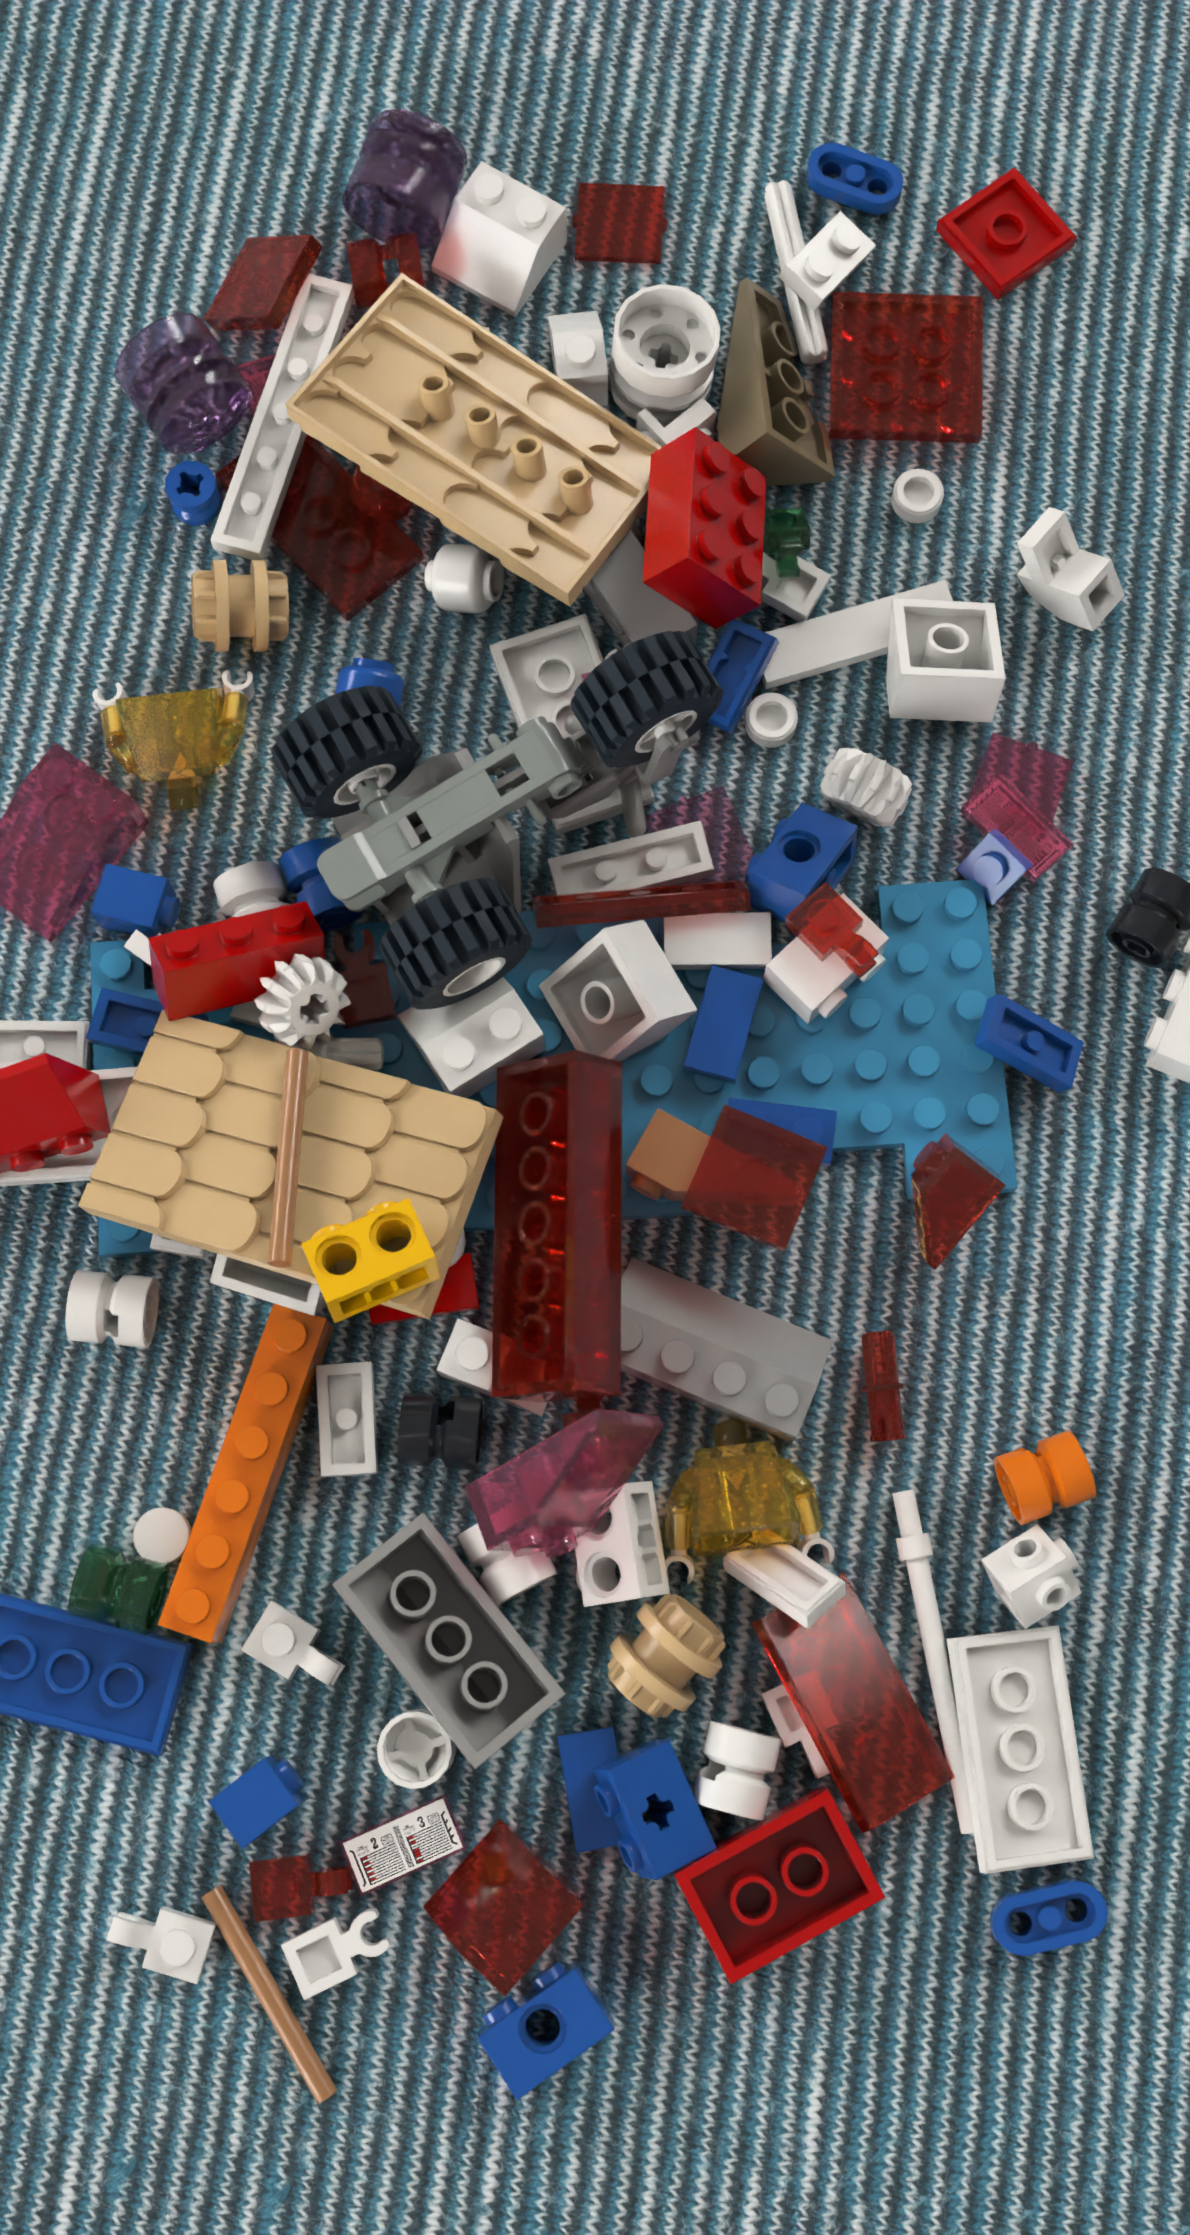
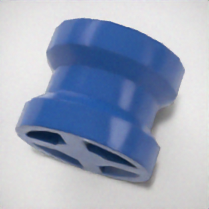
M184 461L175 465L168 472L165 479V490L176 517L183 523L191 526L204 525L211 522L218 515L222 507V497L211 469L197 461ZM192 487H199V490H193Z

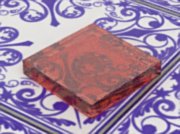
M312 234L247 238L203 320L214 330L279 329L319 256L322 245Z
M724 1104L681 1209L784 1252L828 1147Z

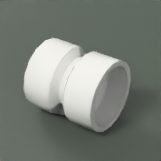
M256 861L243 864L224 872L214 880L213 887L221 912L231 918L274 909L283 905H290L289 903L282 902L288 892L280 867L275 862Z
M77 1270L70 1283L66 1304L65 1324L68 1340L102 1344L107 1336H111L116 1345L148 1348L155 1333L158 1316L159 1289L157 1279L155 1277L124 1274L118 1282H114L109 1273Z
M522 1503L515 1504L488 1517L457 1536L470 1564L482 1566L484 1571L479 1578V1582L496 1606L557 1574L544 1546L533 1545L530 1540L536 1530Z
M425 1708L409 1710L390 1720L382 1730L377 1744L378 1762L385 1776L396 1785L409 1789L424 1788L439 1780L453 1764L457 1751V1746L430 1711Z
M710 1721L703 1748V1753L708 1757L709 1764L698 1769L693 1790L697 1804L741 1817L763 1820L771 1789L764 1782V1777L766 1774L775 1771L782 1740L748 1729Z

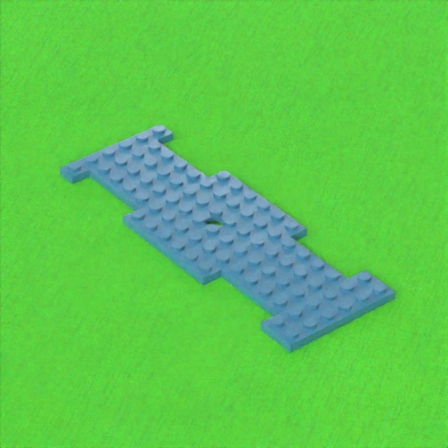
M975 879L878 886L876 900L879 928L889 937L882 954L886 959L884 965L865 983L859 978L855 979L844 990L848 998L831 1016L825 1019L821 1014H818L809 1024L763 981L735 1084L683 1070L710 970H674L696 1006L697 1011L664 1038L593 1076L588 1072L539 987L546 978L606 927L644 919L664 952L663 917L664 913H669L668 901L581 907L563 911L561 909L520 912L519 916L533 939L532 945L521 961L503 977L514 988L544 1034L545 1050L538 1054L543 1068L535 1082L528 1086H514L502 1076L467 1098L478 1101L483 1106L496 1109L503 1116V1121L463 1228L464 1232L694 1215L693 1202L672 1201L663 1195L660 1196L658 1201H655L637 1192L630 1186L632 1178L625 1175V1164L657 1108L723 1143L729 1097L837 1111L833 1152L902 1147L907 1200L913 1199L914 1190L916 1199L917 1196L919 1199L1014 1192L1017 1189L1004 1063L974 1045L987 999L996 995L984 888ZM388 921L353 924L356 974L342 975L347 982L342 992L348 995L351 1004L339 1010L345 1025L333 1024L329 1031L332 1033L333 1038L381 1039L384 1046L383 1066L378 1070L372 1071L403 1078L411 1084L445 1092L397 1015L412 1006L379 950V944L382 942L381 939L390 928ZM128 940L90 943L92 1017L102 987L160 1002L155 989H148L147 964L124 947ZM789 943L773 944L772 959ZM729 969L763 978L765 969ZM234 1006L206 1012L209 1018L208 1022L238 1029L246 1035L275 1042L273 1033L232 1020L230 1013ZM93 1044L94 1070L138 1067L142 1058L140 1055ZM98 1217L99 1255L102 1258L157 1254V1251L150 1248L152 1233Z

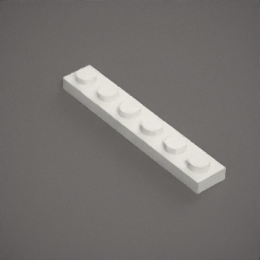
M304 273L210 540L214 550L251 560L264 559L307 435L301 430L298 423L289 419L285 404L338 345L355 296L353 285Z

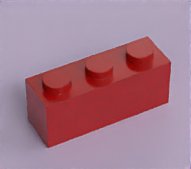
M306 901L148 938L153 986L169 1021L254 1001V998L266 993L267 990L262 986L259 978L269 977L272 979L276 975L274 961H283L289 965L294 953L304 954L310 959L320 957L325 960L324 934Z

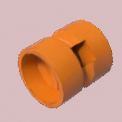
M1069 1430L1038 1441L1036 1452L1034 1453L1022 1447L994 1458V1468L1001 1491L1011 1513L1020 1525L1052 1514L1054 1503L1066 1509L1096 1497L1095 1481L1089 1463L1079 1442Z

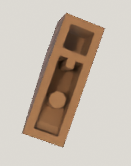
M657 1108L625 1164V1175L632 1178L630 1186L637 1192L655 1201H658L660 1196L663 1195L672 1201L794 1207L803 1190V1187L659 1108Z

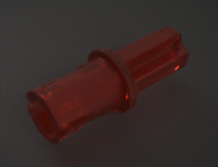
M890 1331L868 1332L862 1336L866 1386L861 1387V1393H867L871 1429L870 1442L906 1439L900 1390L905 1389V1383H899L894 1335Z

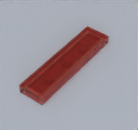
M740 880L538 896L532 899L533 918L537 928L751 910L750 891Z

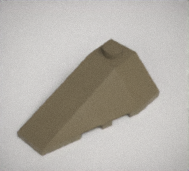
M746 277L739 283L717 424L719 443L766 477V486L828 482L835 477L830 438L824 422L817 421L815 423L807 403L808 400L814 397L810 382L802 380L798 370L794 367L792 358L798 354V349L780 300Z

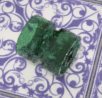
M92 1543L83 1554L72 1583L68 1603L69 1614L102 1623L111 1616L114 1617L117 1628L147 1636L156 1623L165 1598L170 1574L169 1565L140 1556L127 1563L122 1551Z

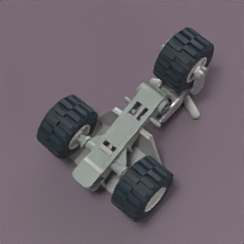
M684 631L661 632L644 637L633 643H628L618 651L617 649L612 650L605 657L604 661L588 674L574 692L575 695L571 699L570 705L575 715L567 717L564 725L565 730L571 735L570 737L563 739L554 723L547 722L543 716L535 717L520 726L516 732L517 738L504 746L497 734H490L488 742L494 752L476 763L468 749L463 748L431 756L415 768L420 761L419 757L422 755V747L392 694L382 686H363L329 696L302 712L277 737L276 743L271 750L272 759L301 811L308 818H332L331 820L342 838L341 842L327 849L319 856L317 861L318 869L331 893L338 900L342 901L349 910L360 912L374 905L385 916L390 928L382 937L379 950L412 1008L424 1010L445 1007L484 990L510 972L521 961L532 945L533 939L519 916L521 912L519 837L505 814L527 807L536 824L542 826L546 823V817L548 819L565 818L608 798L618 787L627 834L632 838L644 835L646 821L640 783L637 778L640 777L644 784L650 785L672 775L681 751L700 739L698 730L711 718L722 702L721 698L723 697V690L690 636L685 634ZM521 764L520 767L508 773L507 775H505V773L503 772L506 769ZM495 774L498 780L492 782L489 776Z

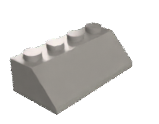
M632 1257L611 1298L589 1352L590 1358L792 1443L799 1434L819 1384L833 1340Z
M421 1513L332 1584L474 1770L566 1694L424 1513Z

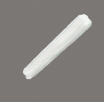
M785 180L778 183H769L765 188L766 193L764 196L781 272L805 247L792 187ZM784 283L801 361L805 365L822 363L827 358L828 346L819 307L814 311Z

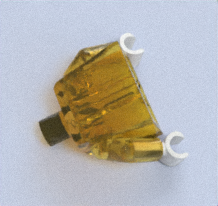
M225 670L222 674L224 696L222 688H210L129 698L122 685L118 682L115 683L117 687L116 696L105 701L100 689H95L92 696L101 710L100 715L105 746L125 770L130 774L138 775L142 783L166 780L170 811L200 808L197 776L219 774L221 766L232 760L245 731L248 704L255 694L252 672L247 671V681L242 685L236 686L231 684L230 670Z
M727 1420L716 1424L713 1428L715 1447L699 1449L695 1452L694 1467L681 1472L665 1504V1546L670 1549V1555L665 1559L668 1582V1566L674 1561H681L688 1567L687 1584H690L693 1580L695 1563L691 1556L687 1554V1549L691 1547L693 1549V1556L698 1557L742 1550L772 1548L786 1544H798L797 1550L807 1556L811 1546L820 1544L823 1548L824 1560L830 1564L834 1559V1549L827 1540L820 1537L819 1531L824 1526L813 1483L790 1459L779 1457L772 1442L748 1443L744 1422Z

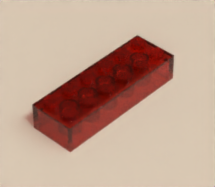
M574 1050L498 1067L496 1110L503 1116V1121L496 1137L491 1397L530 1402H550L621 1395L622 1062Z

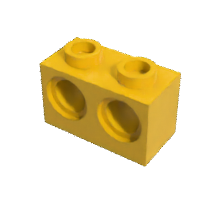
M409 1198L397 1203L387 1201L377 1204L369 1209L364 1217L345 1225L331 1224L314 1233L312 1239L301 1243L334 1324L441 1278L436 1256ZM404 1237L410 1240L408 1245L400 1251L389 1252L383 1249L390 1239ZM341 1260L356 1262L354 1268L346 1274L334 1275L329 1273L331 1267Z

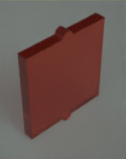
M579 182L577 214L572 217V226L576 228L575 260L661 264L662 232L667 230L668 221L663 218L665 186Z

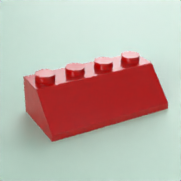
M43 1053L0 1069V1174L11 1170L26 1172L38 1169L45 1165L44 1159L60 1153L62 1155H76L87 1152L94 1147L93 1142L106 1138L111 1133L99 1074L48 1053Z

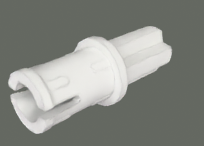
M330 1032L331 1041L316 1038L311 1049L301 1048L296 1043L292 1045V1047L310 1051L315 1056L368 1070H378L382 1068L384 1062V1046L379 1038H333Z

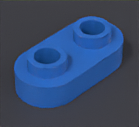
M825 143L818 146L811 153L808 160L806 176L808 185L816 194L872 215L886 214L892 211L900 201L903 176L898 167L889 161L839 143ZM831 173L836 175L838 178L832 179L830 177L825 176V174ZM878 190L881 191L883 194H873L870 193V191Z
M1069 1879L1003 1896L992 1909L990 1928L995 1940L1008 1952L1019 1956H1028L1094 1939L1101 1933L1106 1924L1107 1905L1102 1894L1095 1887L1081 1880ZM1075 1898L1080 1899L1083 1904L1082 1915L1075 1920L1068 1919L1065 1914L1067 1902ZM1017 1912H1024L1028 1918L1027 1928L1021 1933H1013L1009 1927L1011 1916Z

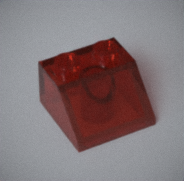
M500 1818L426 1902L423 1908L461 1956L505 1997L584 1906L585 1897Z

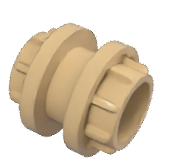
M212 559L211 570H200L191 575L193 636L199 641H213L215 652H228L230 637H252L254 652H267L269 641H284L288 637L289 595L287 576L280 571H267L265 560H251L250 575H228L226 560Z
M665 1594L657 1604L652 1601H646L637 1611V1617L644 1626V1630L636 1639L627 1634L620 1633L610 1645V1650L614 1657L607 1664L609 1670L608 1677L614 1686L635 1706L655 1718H668L674 1709L682 1712L687 1711L696 1699L688 1682L696 1673L709 1679L714 1678L723 1666L718 1656L725 1648L723 1633L704 1613L679 1595Z

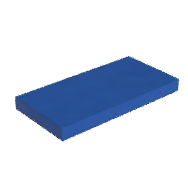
M0 1593V1714L162 1756L164 1755L195 1643Z

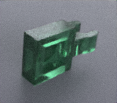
M803 508L765 509L763 551L775 555L776 572L779 578L800 577L797 552L810 549L811 529Z

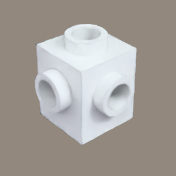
M1038 1524L981 1559L996 1595L1025 1629L1051 1612L1062 1608L1067 1602L1081 1594L1073 1570L1079 1567L1074 1554L1061 1538L1053 1542Z

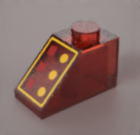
M946 1133L937 1143L931 1141L920 1151L913 1164L915 1170L911 1174L918 1249L926 1263L934 1270L937 1269L1006 1186L992 1168Z

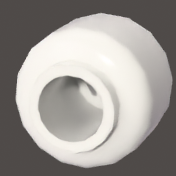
M447 544L439 549L434 560L428 562L425 569V586L428 591L432 592L436 604L441 609L478 614L487 611L493 602H497L500 599L504 588V568L501 566L500 561L495 559V556L476 545Z

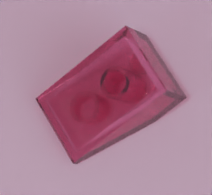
M54 743L23 780L0 821V906L50 943L100 884L106 863L115 865L149 824L139 804L57 743Z
M597 1409L465 1486L487 1551H512L514 1557H521L534 1552H545L546 1557H556L578 1546L576 1539L596 1528L663 1428L660 1416Z

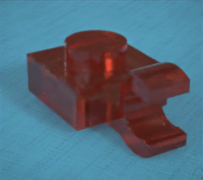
M827 882L822 884L785 917V924L821 961H824L830 954L835 952L859 978L876 965L877 962L874 958L878 956L877 950L864 937L855 934L862 927L863 919Z
M310 1853L258 1859L249 1862L255 1922L312 1915L315 1913L314 1896L349 1893L348 1890H353L351 1866L311 1871Z

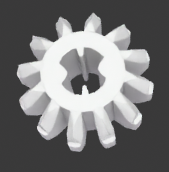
M840 748L835 757L830 759L823 772L824 777L820 784V791L823 797L831 801L833 806L845 811L846 814L857 817L861 821L869 822L874 826H893L909 802L907 800L912 790V783L909 778L902 774L900 769L888 764L886 760H881L871 753H864L857 748Z
M294 953L289 965L283 961H274L276 975L272 979L269 977L259 978L262 986L267 990L266 993L253 999L256 1007L263 1011L258 1018L262 1027L273 1033L274 1038L284 1045L292 1046L296 1043L301 1048L311 1049L316 1037L320 1040L331 1041L329 1028L333 1024L345 1025L339 1010L351 1004L348 995L342 992L347 985L343 976L331 968L329 962L320 957L310 959L304 954Z

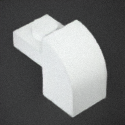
M1049 507L1018 541L1017 545L1025 562L1024 567L1017 573L1020 582L1033 599L1059 619L1094 631L1125 596L1112 560L1079 549L1064 511Z

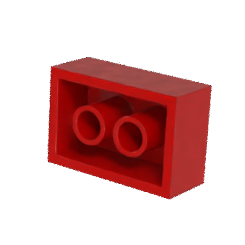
M694 427L651 454L642 583L716 629L761 605L766 477L697 427Z
M823 1785L765 1816L763 1820H758L715 1844V1850L673 1871L730 1985L886 1898L829 1790Z

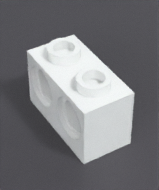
M652 1481L621 1483L567 1494L569 1507L567 1522L573 1536L577 1560L576 1582L582 1593L584 1607L670 1594ZM608 1507L612 1516L611 1525L607 1521ZM616 1564H618L620 1569L619 1582L615 1573Z

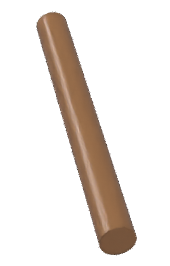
M298 1048L288 1049L285 1061L268 1265L277 1268L290 1267L292 1258L309 1055L306 1050Z
M219 1885L202 1896L201 1899L314 2099L319 2104L338 2090L222 1885Z

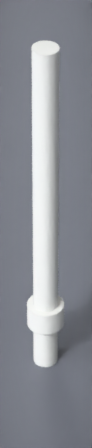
M914 1489L892 1493L901 1535V1538H896L900 1561L906 1560L961 1834L974 1833L951 1668L928 1556L933 1555L929 1533H923Z

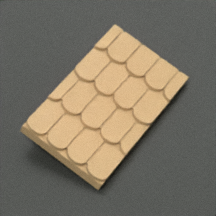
M402 272L285 404L289 419L298 423L304 433L358 464L361 472L438 517L443 526L500 559L501 566L568 606L573 604L582 592L583 587L587 586L610 556V552L614 551L634 525L637 517L639 518L647 508L651 454L662 448V446Z
M162 1010L153 1030L154 1035L149 1039L133 1076L134 1081L127 1090L111 1127L113 1130L108 1134L90 1176L91 1181L87 1183L78 1206L94 1216L318 1285L301 1243L312 1239L314 1233L331 1224L345 1225L364 1217L367 1211L377 1204L387 1201L397 1203L409 1198L436 1256L441 1278L381 1303V1305L430 1320L503 1121V1116L496 1109L483 1106L475 1100L414 1085L403 1078L315 1056L310 1051H307L309 1055L291 1266L287 1268L272 1267L268 1265L286 1051L296 1047L246 1035L241 1030L192 1017L169 1021L165 1011ZM396 1237L390 1239L383 1249L389 1252L400 1251L408 1245L410 1240L404 1237ZM341 1260L331 1267L329 1273L334 1275L346 1274L354 1268L356 1262Z

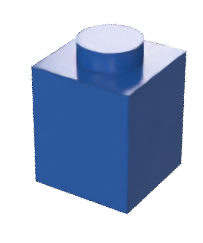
M106 863L91 914L101 928L132 935L137 929L150 938L157 936L158 933L163 935L166 928L172 929L179 913L180 900L176 897L177 894L167 878Z
M273 1755L263 1758L212 1798L209 1804L241 1849H244L305 1802L299 1793V1790L305 1785L297 1771L285 1758L278 1763Z

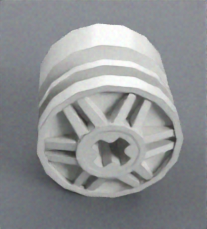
M655 285L642 288L627 298L617 312L614 324L608 386L614 402L627 416L636 420L637 414L646 408L663 427H666L702 397L707 401L713 381L721 328L715 311L700 295L681 286Z

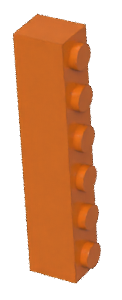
M273 1303L160 1616L159 1626L208 1643L223 1642L316 1379V1365H321L334 1326L326 1318L317 1315L313 1316Z

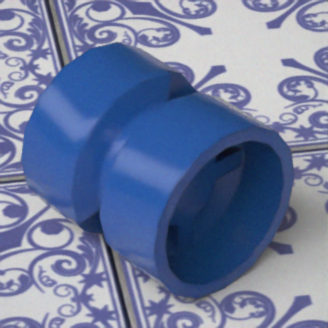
M335 837L318 838L303 842L283 853L278 860L287 890L297 894V900L293 904L306 901L323 933L349 925L361 918L366 912V909L360 912L349 910L342 901L338 900L331 893L318 869L317 861L319 856L342 841Z

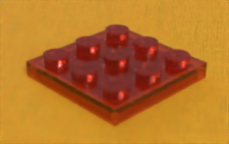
M833 291L831 301L828 438L979 443L982 436L983 296Z

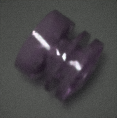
M403 109L385 110L373 117L359 153L360 159L355 163L342 196L343 205L346 213L354 223L370 236L389 245L408 250L427 249L437 244L452 208L451 201L459 189L460 181L468 165L466 150L452 132L441 123L423 114Z
M175 313L159 318L141 329L125 345L116 361L114 376L118 386L134 408L143 413L147 426L151 431L155 432L162 447L175 455L191 454L217 442L239 423L249 408L252 397L249 383L236 370L233 361L223 355L219 342L203 320L192 313Z

